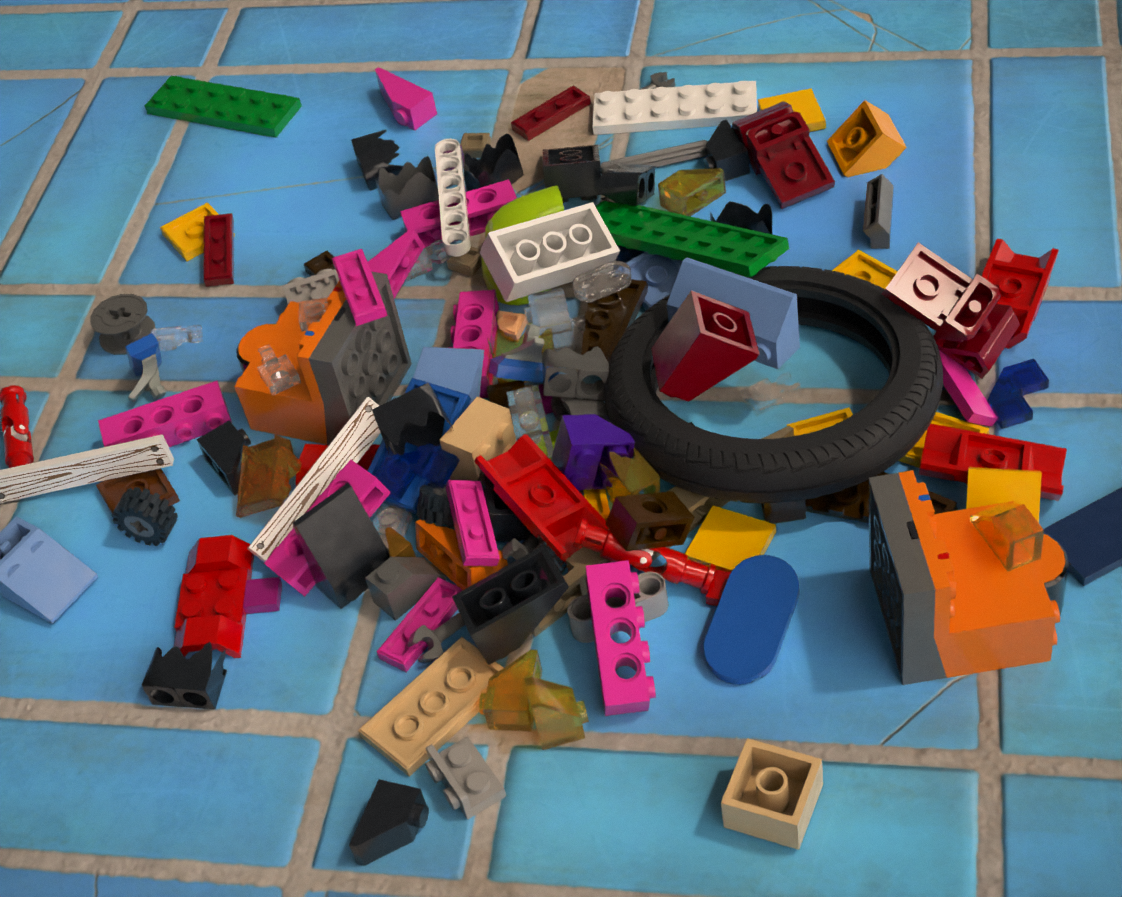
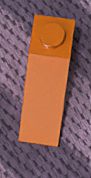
M421 519L415 521L416 549L462 590L508 565L507 559L503 558L502 551L498 550L500 559L497 566H463L454 529L436 526L435 523L429 524Z

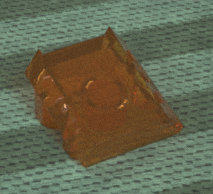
M275 434L274 439L250 447L243 445L237 496V517L241 518L281 506L289 496L291 491L289 480L299 472L302 462L294 455L291 440Z

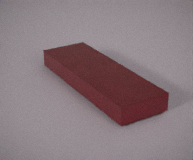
M573 85L512 121V130L527 141H530L590 105V96Z
M232 213L204 216V283L206 287L234 284V219Z

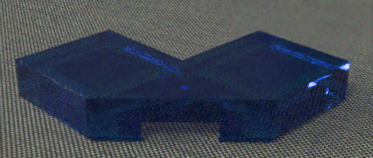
M1035 359L1004 367L988 397L987 402L997 415V423L1001 429L1033 420V410L1023 396L1049 387V379Z
M429 443L417 447L415 451L387 457L375 474V477L391 492L388 498L399 503L415 476L423 478L440 488H444L460 460L457 456Z

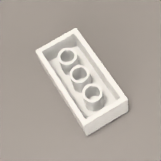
M593 202L489 232L480 250V254L506 302L589 277V274L608 271L620 252Z

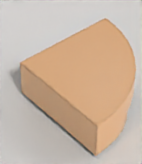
M498 310L496 319L500 333L506 339L518 343L528 322L526 314Z

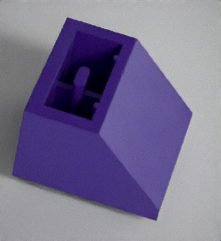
M596 414L562 415L551 461L578 491L623 488L633 458L635 441L629 433Z

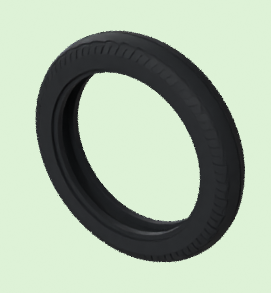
M767 266L758 271L755 276L747 278L797 294L798 325L828 329L856 340L872 351L884 364L889 373L886 384L868 405L851 417L833 426L804 435L786 438L748 439L706 431L684 421L671 412L656 394L658 382L651 349L669 323L667 302L670 295L647 309L629 326L617 343L609 360V373L604 391L606 410L611 424L626 431L634 439L633 457L659 478L684 490L710 498L715 497V499L745 503H781L817 498L848 489L867 481L869 477H874L885 471L904 457L925 433L936 414L943 387V366L940 352L932 333L920 319H917L883 296L882 293L885 289L841 272L827 269L823 271L820 268L811 267L800 268L799 266Z

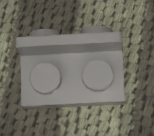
M323 269L314 276L294 278L288 284L282 286L288 304L290 301L327 307V298L338 283L339 278L335 269Z
M468 736L439 753L433 744L426 747L430 761L425 763V766L435 783L443 782L446 787L443 793L453 810L460 808L467 820L506 797L504 787Z

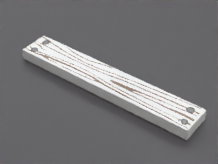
M369 397L362 402L247 549L260 560L265 562L269 558L272 551L279 546L293 529L292 523L309 510L316 498L335 479L337 473L345 467L350 459L358 463L379 436L380 430L372 412V409L379 406Z
M162 434L0 470V503L173 466L174 457Z

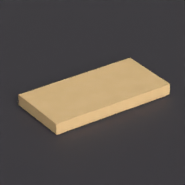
M461 637L367 721L358 732L363 740L410 777L429 759L426 747L433 744L438 751L513 681L512 674L496 661L488 665L479 649Z

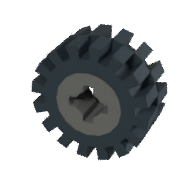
M437 482V485L434 483L422 485L419 490L416 515L419 516V519L426 520V523H436V526L442 527V525H447L448 528H454L446 485L443 482Z
M135 487L133 490L131 488L127 489L112 513L114 524H119L117 528L120 531L125 530L127 537L130 538L132 535L135 537L136 542L140 543L143 540L145 545L153 543L155 546L165 542L177 521L178 515L174 513L176 509L173 506H168L169 501L167 499H159L160 495L155 492L152 495L148 489H144L142 492L139 487Z

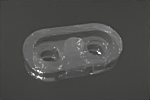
M613 261L576 276L573 280L575 297L581 301L593 302L626 288L632 281L630 266L621 261Z

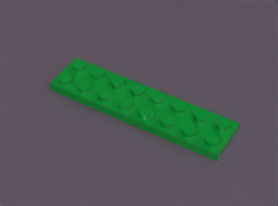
M603 200L595 206L616 245L624 246L627 249L644 251L651 255L657 254L669 257L672 260L683 261L687 257L744 277L755 276L758 271L777 260L780 255L789 250L788 238L641 205L618 204Z

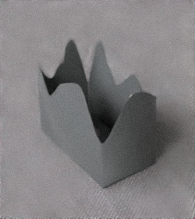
M428 156L424 157L416 168L411 163L406 162L397 176L388 173L385 168L380 167L379 185L376 180L381 204L392 220L401 217L400 211L439 200L438 187L432 163Z
M598 346L584 355H579L566 347L558 352L546 349L542 353L544 396L605 401L604 391L609 373V362ZM556 372H563V373H565V374H558L557 376H555L553 379H551V380L548 382L549 377H550L552 374H554V373H556ZM589 375H596L602 379L592 384L595 388H592L582 380ZM558 387H570L568 390L559 391Z

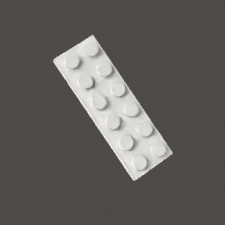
M756 81L595 93L593 134L603 135L718 126L723 120H727L732 125V122L757 112Z

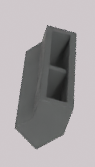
M883 174L867 182L863 232L871 239V248L890 249L893 184Z

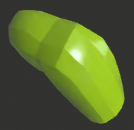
M555 185L532 192L502 206L488 221L485 227V238L489 232L564 211L558 186ZM481 257L485 285L488 290L496 291L497 300L500 303L506 305L530 304L544 298L551 291L550 288L506 302L485 261Z

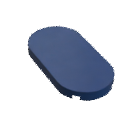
M770 555L753 556L740 562L730 573L704 640L706 662L714 675L720 680L730 684L744 685L752 683L753 679H757L760 676L761 678L772 670L800 593L798 576L793 567L783 559Z

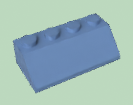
M687 257L682 261L667 302L669 322L692 290L749 312L760 354L754 361L779 369L800 348L797 294Z

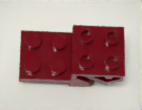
M783 101L732 122L733 130L748 150L749 164L756 175L763 174L781 209L835 186L834 178L809 136V127L801 113L793 111L792 105Z
M919 242L882 293L883 296L935 330L933 337L938 349L981 379L990 371L1020 325L1010 305L997 304L1001 297L997 286L979 274H976L973 279Z

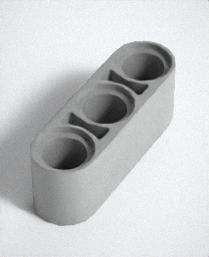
M657 572L639 574L640 593L634 594L635 605L643 607L644 620L647 622L662 616L668 610L669 603L666 583L663 576ZM588 594L573 599L568 605L567 612L573 637L579 642L589 643L594 642ZM612 597L606 601V604L611 608H620L625 602L621 598Z

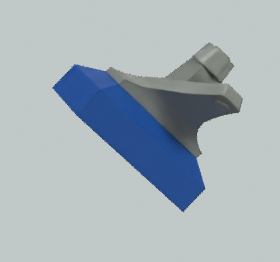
M527 324L522 345L509 352L501 353V356L490 359L488 372L496 378L543 383L541 351L544 346V339L539 338L540 326ZM556 372V373L552 374V375L549 377L548 382H549L551 379H553L555 376H557V375L559 374V372Z
M151 333L125 346L132 371L135 376H141L137 385L129 394L128 400L135 402L148 386L154 399L161 398L166 394V390L161 385L158 368L162 364L159 342L155 335Z

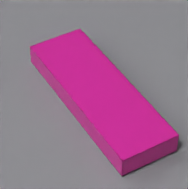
M358 249L333 257L332 261L356 326L388 316L363 250Z
M939 350L943 366V385L965 420L970 423L992 427L998 420V417L967 369Z
M448 480L446 492L463 566H497L500 556L481 481Z
M438 577L376 651L378 658L407 673L428 647V644L422 640L408 647L407 644L411 634L422 625H425L430 630H435L448 621L458 610L452 596L463 590Z

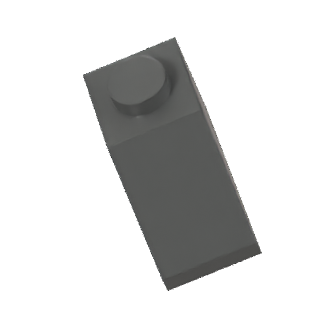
M390 557L365 577L373 602L395 621L420 600L438 577L443 580L447 578L444 573L424 557Z

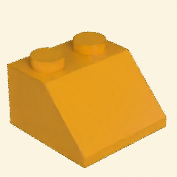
M866 100L859 105L827 140L841 171L846 177L885 169L907 148L888 113Z

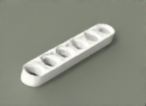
M444 139L435 145L441 231L445 252L449 256L457 257L466 254L471 247L463 161L459 142L455 139ZM454 150L453 152H450V153H444V152H446V151ZM448 168H455V169L450 170V171H444L445 169H448ZM458 185V186H456V187H454V188L446 189V187H448V186ZM460 203L457 206L447 207L449 204ZM455 221L461 222L457 225H449L450 223ZM456 240H463V242L459 244H450L451 242Z

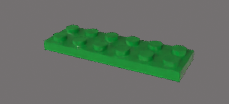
M170 76L144 105L147 114L275 138H277L302 107L300 98L179 76Z

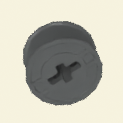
M119 294L102 301L93 310L90 316L91 326L96 332L101 333L99 342L105 352L113 355L127 354L125 346L151 333L155 334V322L149 316H146L148 312L147 303L142 297L135 294Z

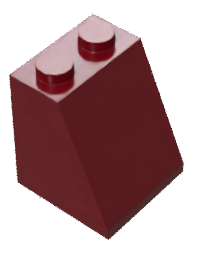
M692 290L651 348L659 392L688 402L753 362L760 355L748 311Z

